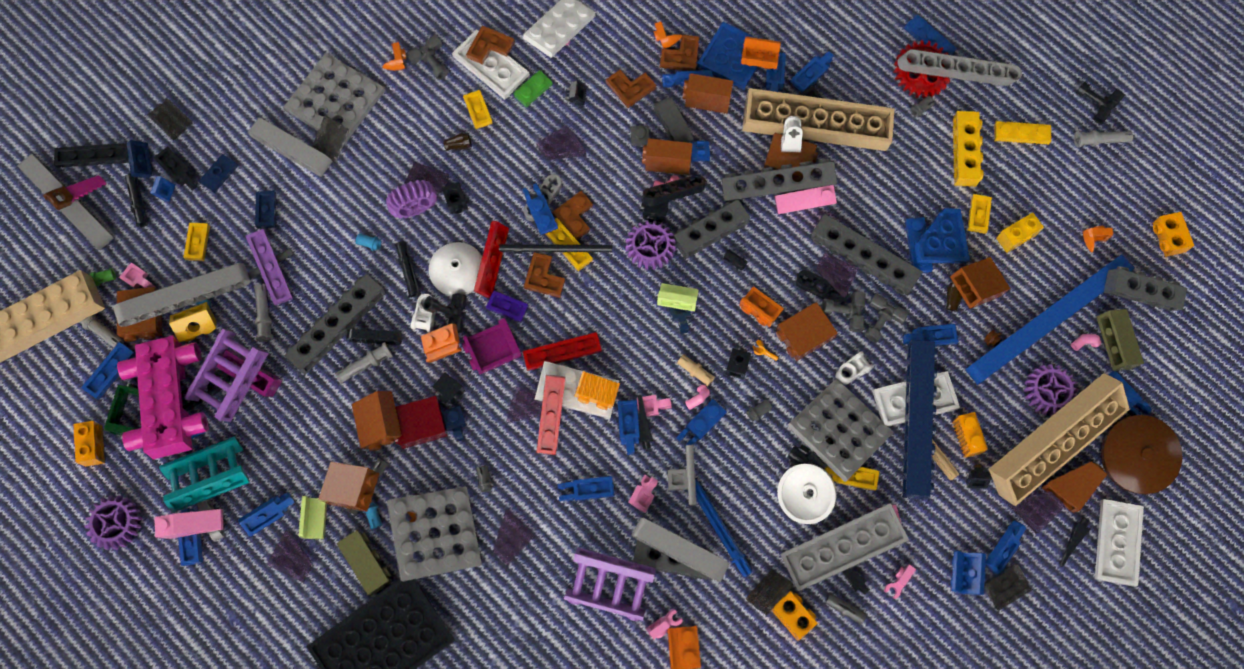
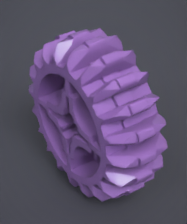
M425 180L404 183V185L398 186L397 189H393L392 193L388 194L386 198L387 208L394 217H414L422 212H426L427 209H431V206L435 205L437 201L436 190L429 181Z
M647 220L645 225L640 222L638 224L639 228L634 226L632 228L633 232L628 233L629 238L626 239L627 246L625 247L626 251H628V258H632V263L638 262L639 268L645 265V270H648L649 266H652V269L655 270L656 265L662 268L663 262L668 264V258L672 259L674 256L672 252L676 250V247L673 246L676 244V240L672 239L674 237L673 233H668L669 227L663 229V223L657 226L655 220L653 224H649ZM643 236L644 242L636 248V241ZM663 243H665L666 248L659 255L658 248L661 247Z
M1049 364L1047 368L1045 365L1040 366L1039 369L1035 368L1033 373L1027 376L1029 380H1026L1024 383L1028 386L1024 389V392L1029 393L1025 399H1031L1032 401L1029 403V406L1035 405L1036 412L1041 409L1042 415L1049 413L1051 417L1076 397L1075 393L1079 390L1073 387L1077 384L1076 381H1071L1073 375L1067 376V369L1060 371V366L1054 368L1052 364ZM1046 377L1044 385L1038 387L1039 379ZM1064 394L1062 403L1056 404L1058 396Z
M111 495L108 497V500L101 498V504L94 503L96 509L89 510L92 514L91 517L85 518L87 521H90L89 524L85 525L86 529H90L86 534L92 537L90 539L92 543H97V547L100 548L104 546L106 550H110L111 547L117 550L119 545L126 547V541L131 543L133 542L131 536L138 535L135 532L136 528H141V525L137 524L138 521L142 520V517L137 516L141 512L140 509L135 508L136 504L134 502L130 503L131 500L129 498L123 499L120 495L116 496V498ZM116 508V510L113 509V511L110 514L105 515V513L110 509ZM127 515V523L125 524L124 518ZM108 519L114 520L119 526L113 525ZM122 530L118 536L110 538L117 531Z

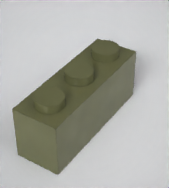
M1127 309L1109 310L1097 316L1096 318L1113 371L1130 370L1144 364Z
M356 530L336 544L367 595L372 596L392 583L389 578L392 575L386 566L382 567L379 560L381 557L376 549L372 550L369 543L371 541L367 534Z

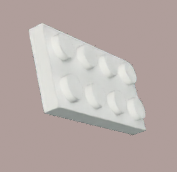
M560 0L524 33L523 39L552 58L595 17L596 12L578 0Z
M476 30L452 55L505 100L529 77V72L509 55L506 57L492 50L483 65L468 59L466 53L479 32Z
M544 361L534 400L543 401L546 374L564 376L565 386L562 407L608 419L611 418L613 407L607 410L599 409L595 403H581L577 400V397H574L580 375L583 371ZM600 376L601 378H605L611 381H615L616 383H619V380Z
M948 371L937 373V377L934 379L937 394L933 400V405H936V415L959 409L960 406ZM906 381L874 389L872 392L884 425L890 427L905 423Z
M1106 499L1101 500L1095 568L1096 580L1134 587L1138 586L1144 506Z

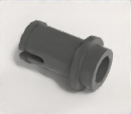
M927 96L919 103H914L910 108L911 114L914 117L922 116L923 112L934 106V102L930 103L933 99Z
M765 399L755 407L748 408L746 413L752 422L758 421L759 417L772 410V406Z
M481 466L482 469L477 467L476 471L480 484L478 488L481 489V492L491 491L494 484L490 479L489 467Z

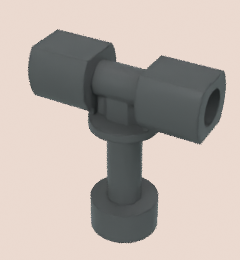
M435 34L425 41L426 45L419 49L415 47L405 54L412 65L421 60L428 61L434 69L433 75L437 80H441L448 75L449 71L445 65H439L434 58L435 51L443 47L440 39Z
M852 293L851 303L847 306L834 304V301L825 298L822 301L821 309L825 314L831 315L832 312L846 314V317L850 318L849 331L861 332L864 330V317L861 316V308L865 307V293Z
M877 293L869 306L878 310L880 317L873 328L869 327L865 333L867 339L876 343L882 336L880 331L886 321L893 319L903 325L910 313L899 306L894 308L887 304L888 300Z

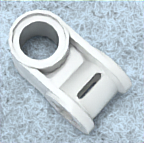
M790 116L784 122L781 152H801L803 133L801 120L797 116Z
M423 294L418 298L415 313L412 317L411 329L419 328L432 332L436 311L430 313L423 309L425 299L431 295Z
M863 351L853 356L836 372L835 377L843 385L851 383L874 368L873 364L870 365L863 356ZM842 371H847L850 377H845Z

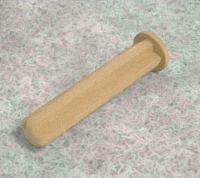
M932 439V443L935 444L934 456L932 455L933 460L947 478L953 480L959 475V472Z

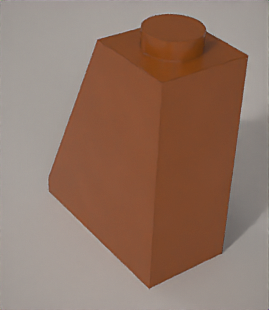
M1089 462L1044 484L1041 488L1072 513H1076L1083 508L1108 474L1103 471L1099 464Z

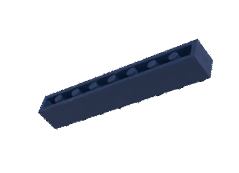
M911 340L907 345L902 498L927 500L934 493V483H931V475H934L935 465L932 463V455L934 456L935 444L932 443V436H935L936 425L933 424V417L936 415V405H933V400L937 394V387L934 386V379L937 377V367H934L938 357V349L935 348V342Z

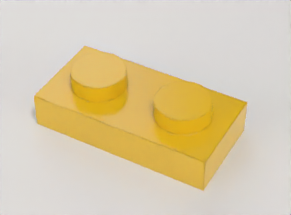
M480 90L463 95L475 129L493 124Z
M972 195L967 231L983 234L988 232L992 197Z
M189 222L183 257L185 260L205 261L210 230L208 223Z

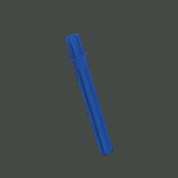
M695 479L696 500L732 558V564H736L743 577L750 575L753 571L745 559L746 554L741 552L700 483Z

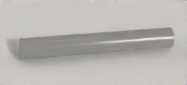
M687 445L685 447L688 502L690 506L697 505L693 445Z

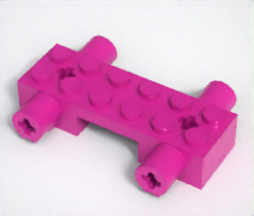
M172 335L135 345L136 357L117 363L118 373L122 380L138 377L141 428L123 432L122 441L125 449L132 451L143 448V452L153 460L192 450L191 436L207 432L209 430L208 420L203 412L189 415L183 409L180 380L186 379L185 365L202 360L198 344L194 342L182 345Z

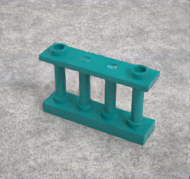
M234 436L159 466L160 471L171 482L172 493L164 495L163 500L172 513L250 483L249 477L242 466L237 465L235 454L243 451V447ZM228 457L230 470L219 474L216 461ZM209 465L210 478L199 481L197 469ZM189 472L191 485L180 489L178 476Z

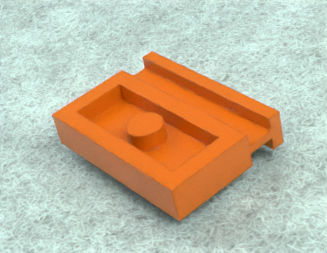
M451 323L421 336L424 354L427 356L426 362L428 363L462 351L459 347L460 340L456 324Z
M697 626L668 628L671 669L701 668Z

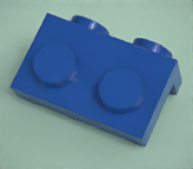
M954 551V557L952 558L953 574L951 578L953 592L967 595H984L986 554Z

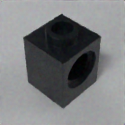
M459 182L442 187L450 214H459L468 209ZM455 197L460 198L457 202L451 201Z

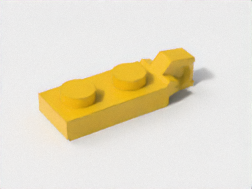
M829 466L824 469L832 477L833 482L871 491L877 490L880 472L878 470L860 467L844 482Z

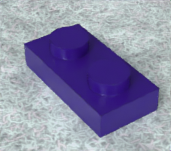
M493 291L486 306L487 310L522 323L529 308L528 304Z

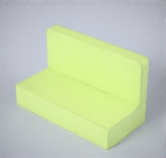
M662 283L658 293L657 305L695 311L698 289Z
M302 496L299 525L300 537L303 539H324L327 503L318 500V498Z

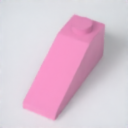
M834 185L775 196L778 214L837 203Z
M223 509L154 517L155 538L172 539L224 530Z

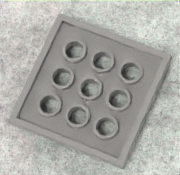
M325 53L283 109L344 146L385 92V88ZM328 74H335L333 79H326ZM344 82L350 83L347 88H341L340 86ZM317 88H324L322 93H315ZM358 91L364 92L361 97H356L355 94ZM333 96L339 97L336 102H330V98ZM308 101L314 102L311 107H305V103ZM347 105L354 106L351 111L344 110ZM322 110H328L327 115H319ZM336 119H343V122L340 125L334 124V121Z
M837 378L787 425L844 482L894 433ZM834 401L840 402L842 408H838L834 404ZM822 412H827L830 415V419H826ZM848 414L853 415L856 418V422L851 421ZM811 423L816 424L819 430L812 429ZM837 426L843 427L845 433L839 432ZM863 428L868 429L871 435H866L863 432ZM825 437L831 438L833 444H828ZM851 439L856 440L859 443V447L854 446ZM840 451H844L848 458H843L840 455Z
M467 486L387 500L401 582L482 565ZM446 505H453L455 507L454 515H448L445 512ZM426 509H434L436 512L435 518L429 519L425 514ZM407 512L415 513V522L411 523L406 520L405 515ZM451 524L458 526L459 533L457 535H452L449 532ZM431 528L439 530L440 535L437 539L430 537L429 530ZM410 532H417L420 540L416 543L412 542L409 539ZM454 544L462 546L463 552L461 555L454 554ZM434 548L442 549L443 557L441 559L433 556ZM418 551L423 554V561L421 563L413 560L414 552Z

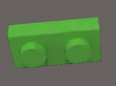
M539 70L514 92V97L527 108L552 86V81Z

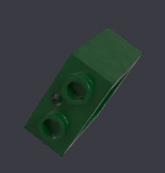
M126 383V386H117L103 430L122 436L123 432L137 429L119 425L128 395L139 397L138 386Z

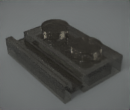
M166 98L163 104L160 103L147 116L174 141L193 123Z
M325 116L312 147L328 156L332 162H336L350 129Z
M1013 564L985 581L984 589L996 610L1003 609L1032 591L1019 564Z
M771 569L747 596L746 600L767 616L793 584L790 580Z

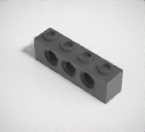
M738 199L734 202L729 201L718 211L713 210L709 212L707 217L702 220H695L688 228H681L676 231L674 235L675 245L686 260L747 225L750 216ZM722 217H729L731 220L724 221ZM709 225H711V226H713L715 229H714V230H708L706 227L709 226ZM696 234L699 238L692 239L690 236Z
M1126 267L1108 270L1104 293L1169 311L1183 310L1187 288L1180 286L1179 282H1165L1163 278L1157 276L1147 277L1144 272L1135 271L1133 273Z
M637 540L633 559L634 563L656 568V571L712 581L711 578L680 562L676 564L670 562L669 556L661 552L659 559H651L649 552L655 549Z

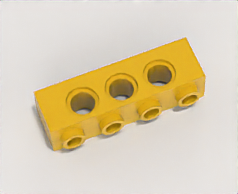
M957 111L953 118L954 186L976 187L980 180L983 179L984 171L981 169L983 153L980 152L983 137L980 136L982 119H980L979 112Z

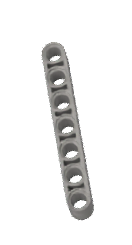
M909 50L898 59V66L903 71L1009 86L1022 77V70L1017 65L926 51Z
M30 154L17 165L44 194L63 186L33 154ZM60 196L56 197L60 202L63 201ZM75 199L71 206L60 210L99 251L114 239L77 199Z
M238 263L120 302L113 306V310L119 326L125 327L245 287L251 283L245 264Z

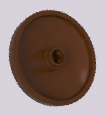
M1135 415L1125 417L1109 428L1102 441L1101 460L1108 477L1121 489L1134 494H1153L1167 488L1178 476L1182 465V448L1175 432L1166 423L1152 416Z

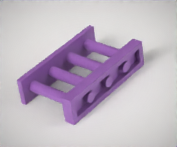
M222 329L217 335L216 341L196 378L189 386L185 399L192 401L202 399L217 409L215 418L220 421L231 422L269 353L252 347L251 350L245 348L233 340L236 334L234 331ZM228 347L246 357L241 368L223 357ZM218 363L236 374L232 385L214 375ZM209 382L214 383L227 392L222 402L204 392Z
M578 547L573 562H577L579 565L573 590L567 589L564 600H568L569 603L574 605L583 604L623 615L632 621H643L645 609H641L640 605L646 583H653L656 568ZM589 566L599 570L593 595L581 592L586 568ZM609 571L618 575L612 600L601 598L606 573ZM628 577L636 578L638 581L632 606L620 603L625 581Z

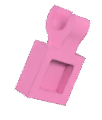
M130 263L119 277L135 289L139 286L143 288L155 287L145 279L148 274L133 263Z
M656 395L643 397L646 417L659 415L658 409L672 408L670 398L657 400Z
M644 475L641 480L642 486L637 485L628 503L641 512L646 513L655 496L651 492L656 487L658 480Z
M910 564L904 568L901 566L895 574V577H897L896 581L886 585L884 592L894 588L895 595L893 598H898L901 590L908 583L916 569Z
M671 609L666 616L659 618L645 630L653 639L656 637L661 638L667 633L669 625L678 626L683 620L678 618L673 621L672 616L677 611Z

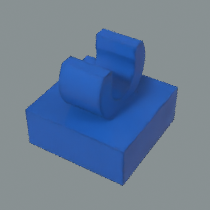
M709 141L691 142L693 143L691 162L710 161Z
M158 176L153 183L150 193L165 202H169L175 184Z

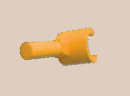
M756 341L759 346L758 348L752 346L756 355L764 354L777 361L778 356L765 349L763 341Z

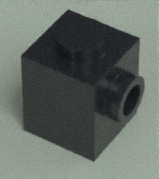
M642 202L640 212H643V219L648 220L650 223H653L654 220L665 223L669 202L655 206H647Z
M732 348L725 375L744 380L751 353H748L743 348Z
M446 372L432 386L434 391L438 393L437 397L445 404L447 402L451 405L455 402L458 403L464 396L465 390L463 386Z

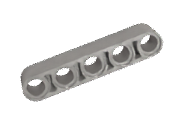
M258 118L248 131V134L258 142L320 177L323 176L332 163V160L322 152L262 118Z
M642 517L639 519L631 535L636 540L717 582L722 581L730 564L715 554Z

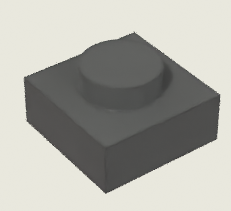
M648 125L631 126V146L647 145L649 138Z

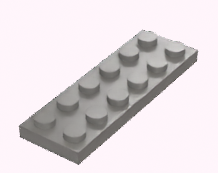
M890 503L781 553V557L799 592L908 542L909 539Z

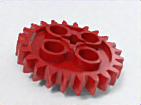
M923 40L919 42V45L914 41L912 47L907 44L905 49L902 48L896 59L898 60L909 50L943 54V47L937 49V43L931 46L930 41L926 45H924ZM898 61L894 63V66L897 68L894 69L893 73L898 74L895 80H900L898 86H905L903 92L910 90L909 96L914 92L916 93V98L920 94H922L923 99L928 94L932 98L935 93L939 95L941 90L947 87L946 84H949L951 81L948 77L903 71L899 68ZM909 73L914 74L916 79L911 78ZM927 77L932 78L934 82H929Z

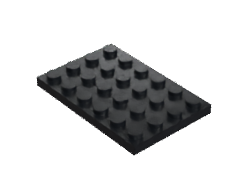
M399 579L308 644L306 648L320 669H417L456 639L416 580L401 582V579Z

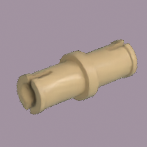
M685 354L677 362L678 365L690 373L691 377H696L707 387L715 379V376L703 369L700 363L696 364Z

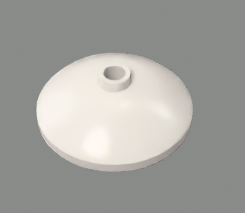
M454 242L442 246L434 253L429 263L431 282L437 290L448 296L457 293L467 295L473 292L482 255L476 248L466 243ZM453 263L459 264L457 267L452 266Z
M799 464L788 469L780 479L778 485L780 506L785 514L796 522L802 524L820 522L832 512L835 506L837 495L835 484L830 475L819 466ZM809 489L813 490V496L809 495Z

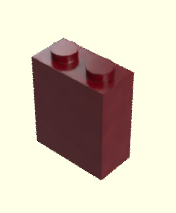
M437 396L395 407L401 431V437L395 439L396 445L399 444L402 449L448 437Z

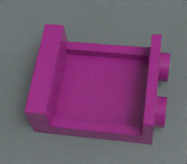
M505 318L498 320V325L470 337L462 336L464 342L461 343L466 354L470 353L472 357L469 360L473 371L477 369L479 375L521 357L520 350Z

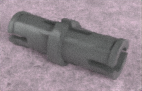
M833 593L829 594L825 602L826 605L839 611L841 616H847L860 625L863 624L867 613L852 606L851 602H845L833 595Z

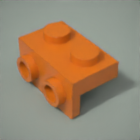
M746 36L741 64L764 67L766 69H777L781 42Z
M754 286L741 299L739 304L743 312L753 315L758 323L769 328L784 310L783 307Z

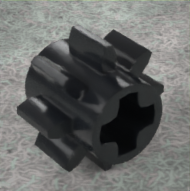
M803 444L800 447L795 445L787 456L790 459L789 465L793 467L799 464H807L810 449Z

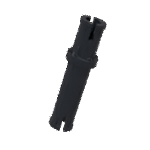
M130 173L124 177L131 201L130 209L134 214L136 226L146 227L149 224L145 212L146 205L143 204L138 179L131 176Z
M400 241L395 244L399 257L398 264L401 265L409 297H417L421 295L412 265L413 258L409 254L407 242Z

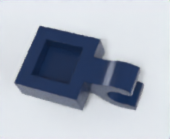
M669 307L672 322L678 321L680 333H688L689 327L686 319L691 318L690 311Z
M461 406L442 411L447 431L453 430L456 442L463 441L464 437L461 427L466 426Z

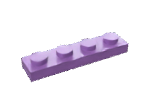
M261 229L246 235L274 305L277 306L292 300V294L265 230Z

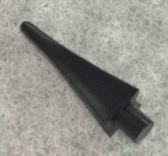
M639 395V441L642 442L643 449L651 448L650 441H653L644 409L643 397Z
M1082 517L1080 522H1074L1068 545L1059 563L1060 567L1065 565L1075 548L1091 530L1087 527L1090 522L1088 518Z
M849 568L842 571V574L855 592L860 590L865 595L870 590L865 585L867 580Z

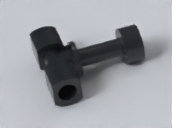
M1084 81L1076 94L1080 97L1085 95L1098 104L1097 108L1099 111L1093 120L1102 125L1112 113V108L1119 104L1125 94L1115 89L1110 97L1105 96L1103 99L1090 90L1089 87L1091 85Z
M460 293L453 294L451 304L448 306L440 304L437 298L428 296L423 303V309L430 313H434L436 310L445 313V317L449 319L448 325L451 323L456 324L458 333H462L464 320L460 316L461 310L466 307L467 296Z

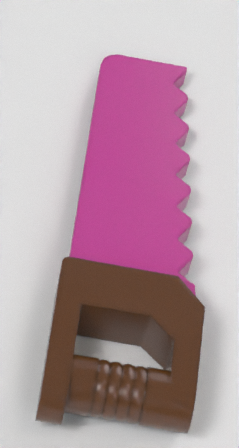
M95 176L68 187L62 186L49 191L43 197L49 200L56 210H61L71 206L75 199L84 197V195H88V192L97 190V187L101 188L102 185H106V182L100 176ZM60 196L63 201L60 202L56 197Z

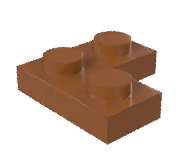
M482 25L466 53V57L482 65L491 50L507 57L515 43V39Z
M682 35L680 50L662 48L660 68L695 71L699 36Z
M619 70L606 79L607 85L627 108L656 89V84L646 73L630 82L624 73Z
M580 191L554 210L552 214L560 220L576 240H579L590 231V228L580 216L591 209L593 203Z
M534 252L524 283V289L561 298L565 278L548 274L552 256Z

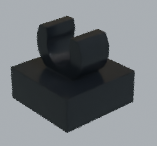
M572 81L570 87L566 88L569 96L565 97V100L569 103L574 102L578 106L585 105L586 88L578 81Z
M974 465V470L970 472L966 480L967 488L987 489L992 479L990 472H983L982 465Z

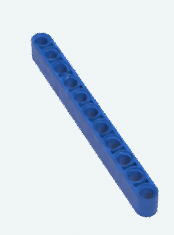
M1121 254L965 369V371L979 385L1102 294L1105 289L1108 270L1126 267L1131 272L1135 267L1124 254Z

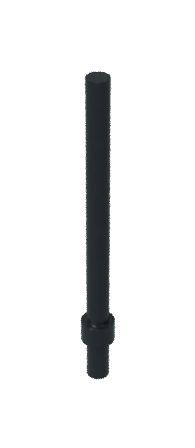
M514 242V244H499V252H514V254H522L523 252H613V245H549Z

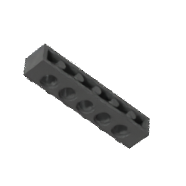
M830 159L818 160L819 164L811 165V161L799 163L800 167L793 168L792 164L781 166L780 170H773V167L763 168L760 173L750 170L744 171V175L736 176V173L725 174V178H721L724 201L836 185L834 161L830 162ZM813 169H819L821 171V177L819 179H813L811 177V171ZM796 171L801 172L803 175V179L800 182H795L792 179V174ZM777 174L784 177V182L781 185H776L773 182V178ZM758 177H762L766 181L765 186L762 188L755 186V180ZM739 180H744L747 183V187L743 191L736 188V183Z
M826 214L822 216L810 237L817 245H823L832 254L842 256L849 264L857 265L862 268L864 273L874 275L881 283L889 284L900 294L908 296L923 272ZM833 234L837 239H831L828 235ZM844 244H850L853 249L846 248ZM865 253L869 256V258L865 259L861 256V254ZM877 263L884 264L885 268H880ZM894 273H899L902 278L895 277Z
M368 274L359 277L355 285L350 290L345 291L341 299L337 303L332 304L328 312L323 317L318 318L314 326L309 331L304 332L295 345H291L287 349L284 356L300 372L306 375L347 334V330L352 329L386 294L384 289ZM366 293L364 298L357 299L359 294ZM351 306V311L345 313V308ZM339 320L336 326H330L332 321ZM319 334H325L323 339L317 340ZM311 347L309 353L303 354L305 348Z

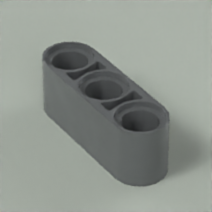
M669 96L653 104L655 113L671 141L688 143L693 141L692 133L672 97Z

